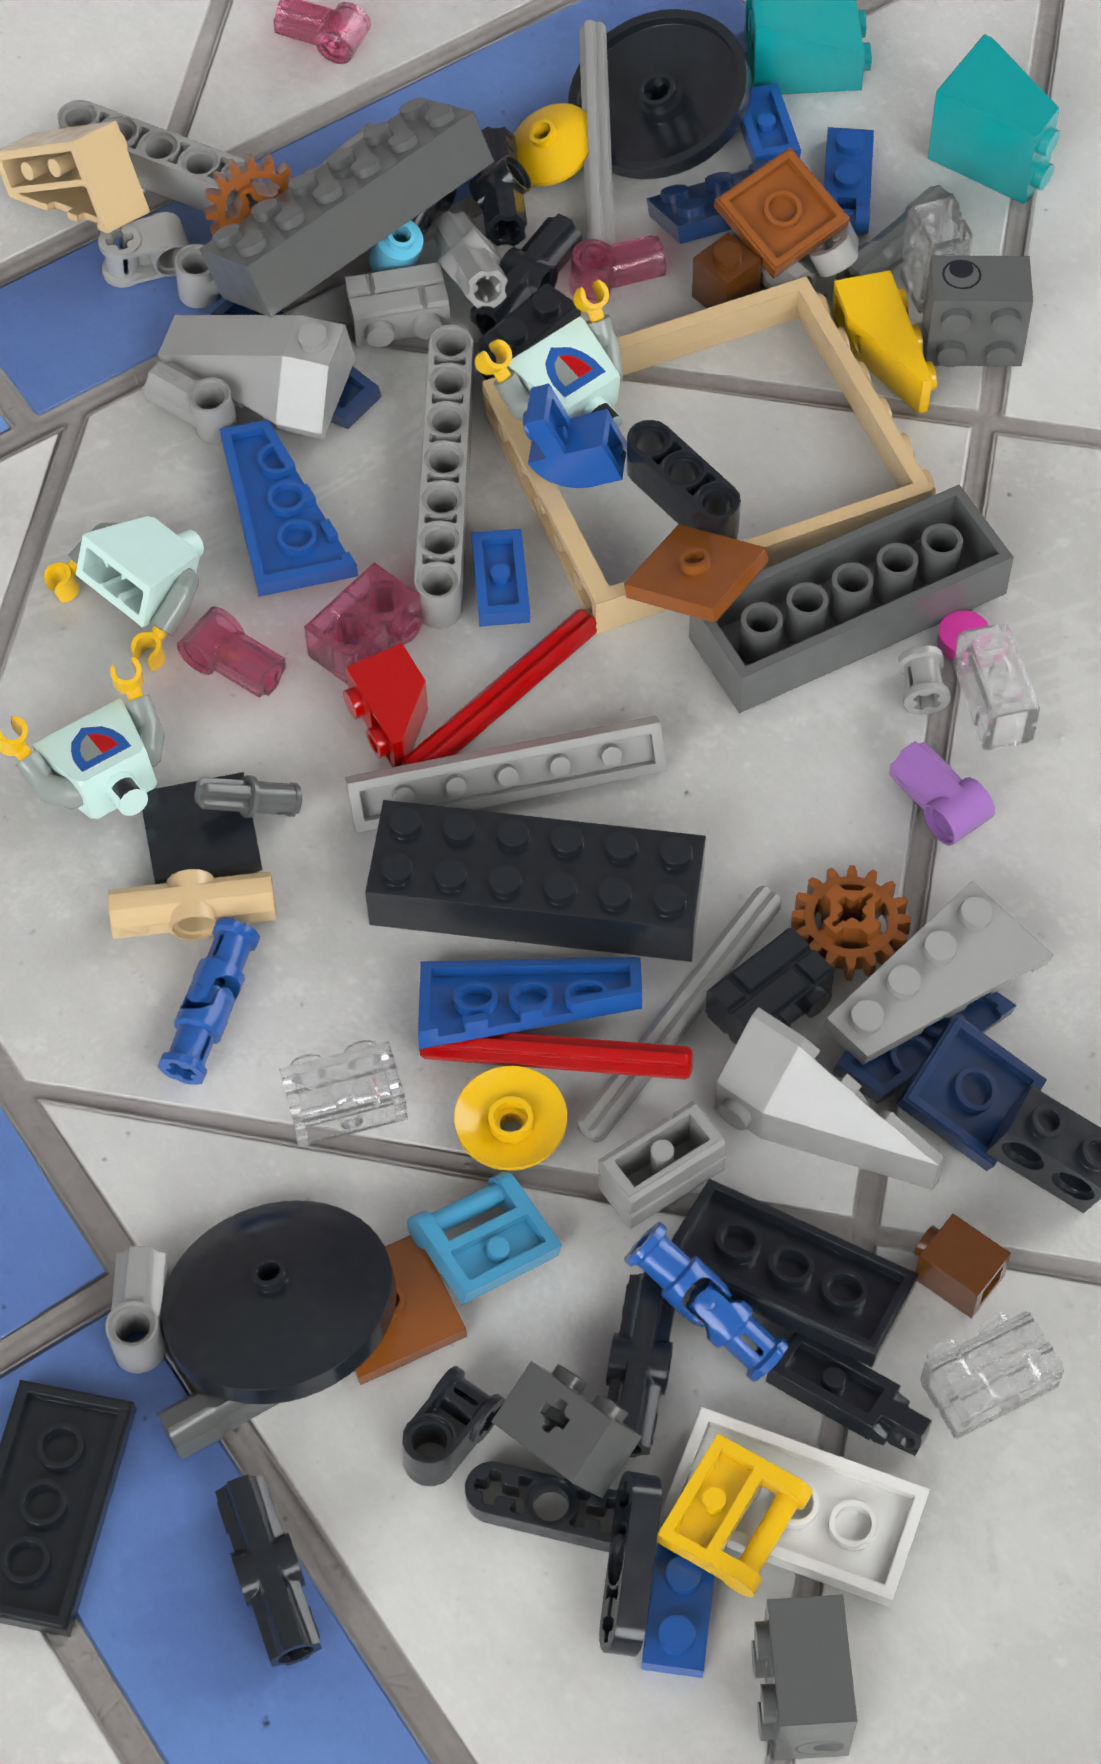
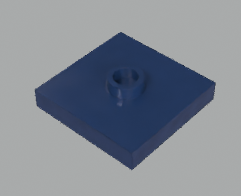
M956 1013L944 1026L895 1105L981 1168L988 1171L996 1165L997 1161L985 1153L1008 1109L1031 1086L1041 1091L1047 1079Z

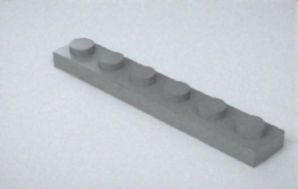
M651 716L346 776L345 780L356 833L378 829L383 800L475 810L666 772L667 765L661 722L657 716Z

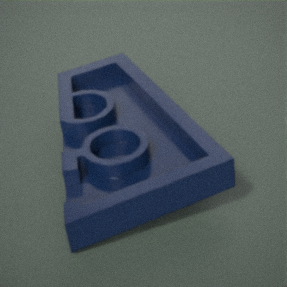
M998 992L988 993L968 1004L964 1010L957 1014L984 1033L1011 1015L1017 1005ZM942 1018L924 1028L919 1035L864 1065L846 1050L832 1072L840 1078L846 1074L851 1076L862 1086L858 1091L879 1104L910 1082L950 1018Z

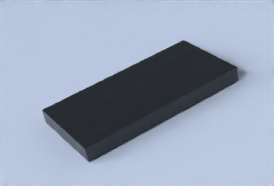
M712 1179L707 1181L671 1240L690 1258L694 1256L700 1258L727 1285L732 1295L731 1298L744 1300L753 1308V1313L871 1368L875 1364L912 1294L919 1276L918 1273ZM701 1278L693 1285L700 1286L711 1280L709 1278Z
M20 1380L0 1443V1623L71 1637L137 1409L134 1402Z

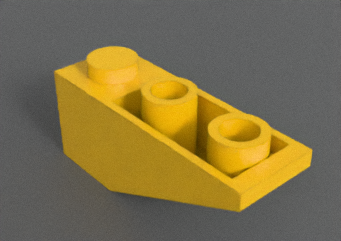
M891 270L835 280L831 314L836 327H842L845 330L855 359L863 362L871 373L917 413L928 412L931 391L937 388L935 367L932 361L925 362L922 354L923 341L920 328L917 324L911 325L908 317L909 304L906 292L903 288H897Z

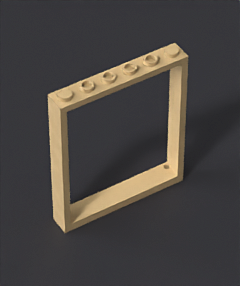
M807 276L617 337L620 344L623 374L627 375L773 326L800 319L898 488L745 540L744 542L767 548L769 562L762 570L936 495L935 483L928 470L920 468L914 458V450L909 437L905 433H899L893 422L892 412L887 400L884 397L879 398L871 386V377L866 365L863 362H857L845 330L842 327H836L830 317V310L825 296L822 293H816ZM495 377L482 381L483 413L582 608L595 618L597 622L595 626L597 630L596 635L667 611L668 609L626 598L624 586L626 581L612 586L608 585L557 484L542 478L529 466L531 440L525 433L523 421L516 419L510 412L494 386Z

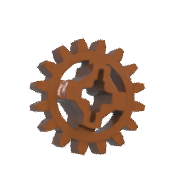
M246 153L245 165L239 167L231 158L228 160L229 174L224 175L221 172L215 171L213 177L219 186L218 189L206 188L205 190L207 200L214 204L204 208L206 219L214 221L209 227L212 235L220 228L230 224H237L251 214L252 208L249 206L250 201L247 193H250L254 201L257 200L259 203L265 199L275 198L287 190L290 181L296 178L288 179L291 174L289 164L284 162L275 169L271 155L266 154L262 163L256 164L252 154ZM263 178L271 181L265 184L251 179ZM235 188L237 191L234 202L226 206L227 198Z
M849 865L847 875L844 877H839L833 868L827 869L825 883L811 877L808 880L807 893H797L795 911H792L791 928L809 943L812 950H816L832 966L833 971L836 968L844 969L846 981H852L855 970L862 969L869 978L876 971V963L883 965L907 942L908 936L906 935H909L911 917L905 915L908 903L906 897L893 898L896 884L893 881H889L882 886L876 883L877 871L873 869L865 878L858 877L854 865ZM817 912L821 914V923L823 924V928L818 931L814 920ZM881 915H883L887 926L884 934L880 931L881 923L878 921Z

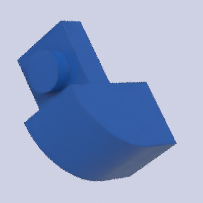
M549 383L532 387L530 389L527 410L523 413L524 430L527 437L531 440L529 466L539 476L549 482L570 488H589L623 480L627 442L608 409L570 418Z

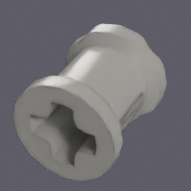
M923 645L912 647L902 652L898 657L901 674L905 675L907 690L903 695V704L906 710L914 714L924 715L939 712L946 708L950 703L951 697L948 687L943 685L941 669L944 667L942 650L935 646Z

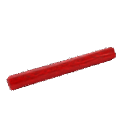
M578 609L406 755L402 759V765L456 755L597 632L595 618L584 609Z
M506 1033L419 1049L420 1056L428 1060L681 1080L690 1078L694 1063L693 1051L688 1046Z

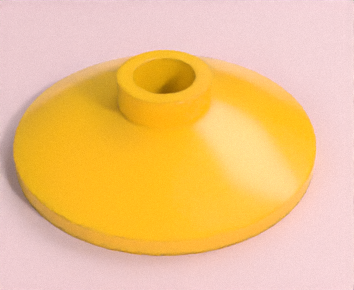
M557 103L540 108L529 115L513 134L516 141L518 161L528 173L532 186L547 187L569 179L584 166V161L589 155L587 113L573 104Z
M502 1066L479 1074L465 1086L456 1102L454 1126L457 1138L464 1150L479 1163L498 1170H523L543 1162L559 1147L567 1128V1108L560 1090L545 1075L526 1067ZM508 1121H515L521 1125L519 1130L513 1132L501 1129L502 1125Z

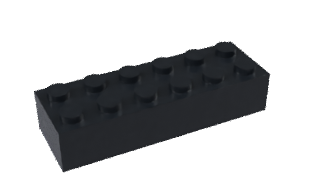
M383 800L365 891L369 925L692 962L704 874L706 836Z

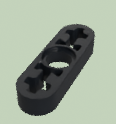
M494 1461L476 1466L467 1476L465 1482L466 1504L470 1513L479 1521L609 1552L611 1533L601 1531V1523L598 1519L583 1516V1527L578 1528L574 1527L578 1517V1500L587 1501L586 1514L604 1517L608 1508H615L617 1490L608 1489L604 1497L600 1498L571 1483L566 1478ZM491 1481L501 1482L502 1493L519 1498V1486L528 1487L523 1499L524 1513L515 1512L516 1499L497 1496L494 1505L485 1504L483 1502V1493L477 1489H488ZM544 1493H558L566 1499L569 1507L562 1518L555 1521H546L536 1515L533 1509L534 1502Z
M626 1471L618 1485L599 1627V1642L604 1653L635 1657L639 1654L643 1645L662 1502V1484L657 1475Z

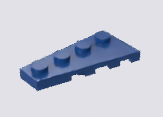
M269 420L219 429L258 596L358 577L356 562L351 554L343 548L334 526L329 519L326 520L316 504L315 495L308 484H304L297 473L294 461Z
M641 957L420 962L419 1049L642 1009Z

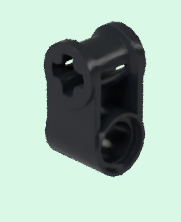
M453 1366L442 1376L428 1400L411 1421L407 1423L403 1431V1462L406 1473L414 1482L422 1486H437L445 1483L452 1477L455 1470L474 1446L491 1431L495 1425L491 1421L505 1401V1398L499 1394L490 1396L464 1378V1370L458 1366ZM428 1442L439 1444L444 1448L442 1453L434 1457L421 1456L415 1450L420 1445Z

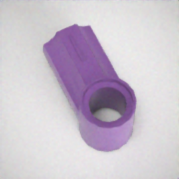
M915 741L911 743L890 764L889 775L923 809L924 819L931 832L938 840L948 846L955 844L995 815L993 800L983 785L971 777L962 780L926 742L917 743Z

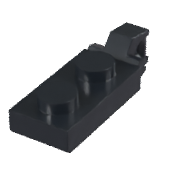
M794 1332L788 1341L789 1347L778 1363L767 1373L765 1382L867 1440L871 1439L880 1445H884L887 1441L890 1445L916 1456L928 1436L932 1420L909 1408L910 1401L899 1393L901 1385L846 1355Z

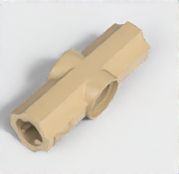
M187 869L172 874L167 879V883L108 890V910L113 939L171 932L178 939L195 941L212 936L213 928L218 919L230 918L245 924L276 920L271 871L214 878L207 871Z

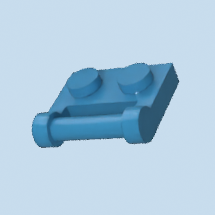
M503 1171L488 1180L487 1186L437 1211L429 1213L423 1210L407 1219L411 1238L419 1248L425 1249L462 1305L557 1257L562 1247L558 1238L516 1178L509 1171ZM497 1206L508 1211L450 1241L444 1233Z

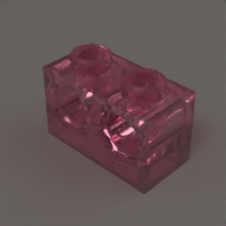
M374 562L304 626L308 656L348 685L346 667L397 644H407L416 637L422 626L420 594Z

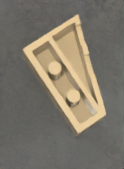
M117 121L34 132L0 148V174L9 197L46 211L54 208L67 212L68 219L75 222H80L84 219L97 223L98 230L105 233H110L150 213L128 153L126 139L120 132Z

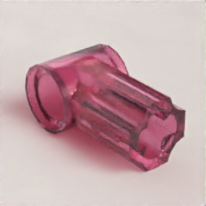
M280 0L273 21L276 34L315 45L322 56L336 64L348 63L371 29V21L367 13L359 6L349 2L339 3L335 9H331L305 0Z
M650 235L613 245L597 239H587L579 242L572 252L569 281L570 293L574 296L575 291L582 286L587 300L595 304L596 294L593 291L592 283L596 280H601L606 284L610 296L613 288L665 276L667 264L664 248L658 235Z
M215 606L209 608L177 642L179 654L196 671L204 675H211L216 671L258 698L262 695L269 696L276 689L286 669L284 657L246 635L240 623L230 613Z

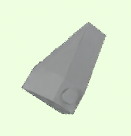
M174 315L158 353L160 361L164 363L171 361L202 379L218 378L224 380L230 387L235 405L240 408L246 406L263 416L264 420L268 419L274 428L319 439H324L356 359L345 324L302 315H273L272 317L267 315Z
M758 1007L752 1014L716 1082L714 1108L718 1110L722 1119L735 1129H747L761 1139L933 1190L940 1179L944 1156L893 1112L880 1110L876 1113L868 1106L865 1097L858 1091L862 1087L848 1074L844 1075L841 1080L834 1077L815 1060V1057L820 1052L815 1045Z

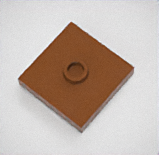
M791 147L715 199L714 208L745 246L762 259L761 265L773 279L846 228L850 221L849 216Z
M678 524L624 583L626 598L715 623L769 562L767 548Z
M410 1235L385 1246L396 1281L395 1310L388 1330L378 1347L354 1371L360 1385L467 1337L466 1327L431 1258L425 1249H421L415 1244Z

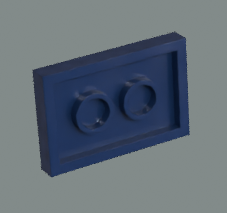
M771 160L753 162L748 166V170L734 174L729 172L714 173L708 175L705 178V182L695 185L678 184L665 187L661 190L660 195L646 198L649 216L679 244L732 230L714 208L715 199Z

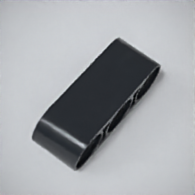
M642 420L634 424L629 429L627 435V475L631 481L678 524L737 539L741 507L740 494L737 489L667 425L656 420Z

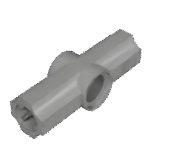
M446 211L435 221L436 234L434 240L443 254L438 258L439 263L461 287L465 297L476 308L482 306L495 308L507 297L505 286L508 279L498 264L502 260L501 255L477 229L475 222L464 211L460 213Z

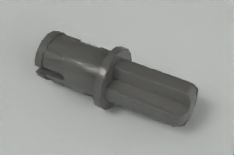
M246 775L242 780L203 777L196 783L194 800L202 809L240 812L245 818H251L255 813L295 817V814H298L301 809L302 791L298 783L258 781L253 775Z

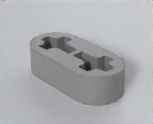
M850 221L846 228L809 253L820 277L835 275L847 269L857 260L859 239Z

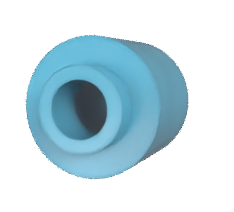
M410 220L371 247L369 264L373 272L416 266L423 247V235L420 228Z

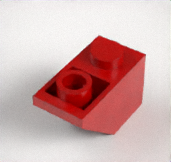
M400 643L346 667L348 689L343 691L345 703L353 718L356 720L362 717L368 726L366 734L375 755L378 758L386 756L392 767L402 766V759L413 750L428 711L426 680L403 643Z

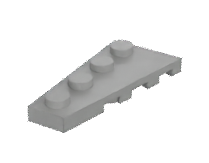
M971 881L826 1018L822 1027L864 1065L919 1035L924 1028L946 1017L948 1019L961 1012L968 1004L988 993L993 994L1010 985L1014 979L1028 971L1034 972L1049 963L1054 954L978 885Z

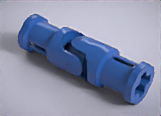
M222 918L216 921L212 931L214 940L207 957L202 958L198 962L188 992L175 1018L174 1027L177 1031L169 1051L162 1054L158 1063V1068L161 1072L185 1084L198 1085L203 1083L207 1074L205 1064L212 1046L221 1041L234 1003L245 981V975L242 972L250 951L256 949L260 940V935L254 928L235 919Z
M657 1222L632 1246L624 1261L630 1267L638 1265L660 1285L662 1288L661 1296L692 1324L702 1328L705 1326L707 1339L716 1348L724 1346L747 1368L746 1376L752 1382L758 1381L782 1358L789 1347V1342L783 1337L775 1338L751 1316L752 1307L744 1300L732 1299L727 1285L700 1258L697 1256L690 1258L665 1235L667 1227L661 1222ZM709 1278L711 1281H707L692 1290L689 1301L686 1304V1307L690 1310L689 1312L683 1306L685 1293L699 1279ZM741 1335H747L758 1346V1349L753 1350L741 1339Z

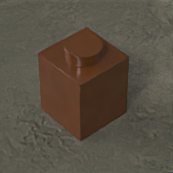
M726 233L693 257L692 297L705 308H710L759 292L762 259L731 234Z
M952 1213L941 1229L932 1225L918 1242L914 1250V1254L919 1257L916 1273L919 1274L917 1281L972 1319L1005 1276L1011 1253Z

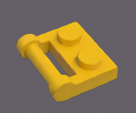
M717 1433L659 1530L657 1543L720 1578L737 1593L746 1597H753L763 1581L760 1576L762 1568L796 1509L803 1510L813 1494V1490L800 1478ZM762 1486L773 1492L775 1498L741 1557L737 1560L723 1552Z

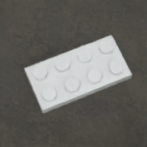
M701 1407L660 1513V1523L664 1524L715 1436L719 1433L800 1478L813 1490V1494L803 1510L796 1509L766 1562L891 1608L930 1489ZM762 1486L760 1487L727 1543V1548L743 1553L775 1498L773 1492Z

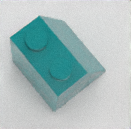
M746 0L744 34L752 87L778 83L782 95L862 90L863 71L871 70L872 53L870 42L863 43L862 38L866 37L865 10L857 9L856 0Z
M984 34L936 91L927 159L1025 204L1036 189L1042 191L1047 186L1053 174L1054 164L1050 163V159L1060 137V130L1056 129L1059 107L992 37Z

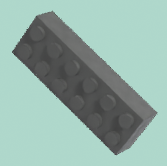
M425 98L412 99L403 104L399 109L400 113L387 122L378 123L366 129L363 133V138L352 146L332 152L327 156L324 165L312 173H305L291 180L288 184L289 188L275 198L265 199L254 205L249 216L237 224H230L217 230L212 236L213 240L199 250L223 299L272 317L494 163L474 112Z
M959 484L760 571L715 623L690 616L689 639L738 713H742L940 624L946 615L959 610L969 611L1005 595L1014 557Z

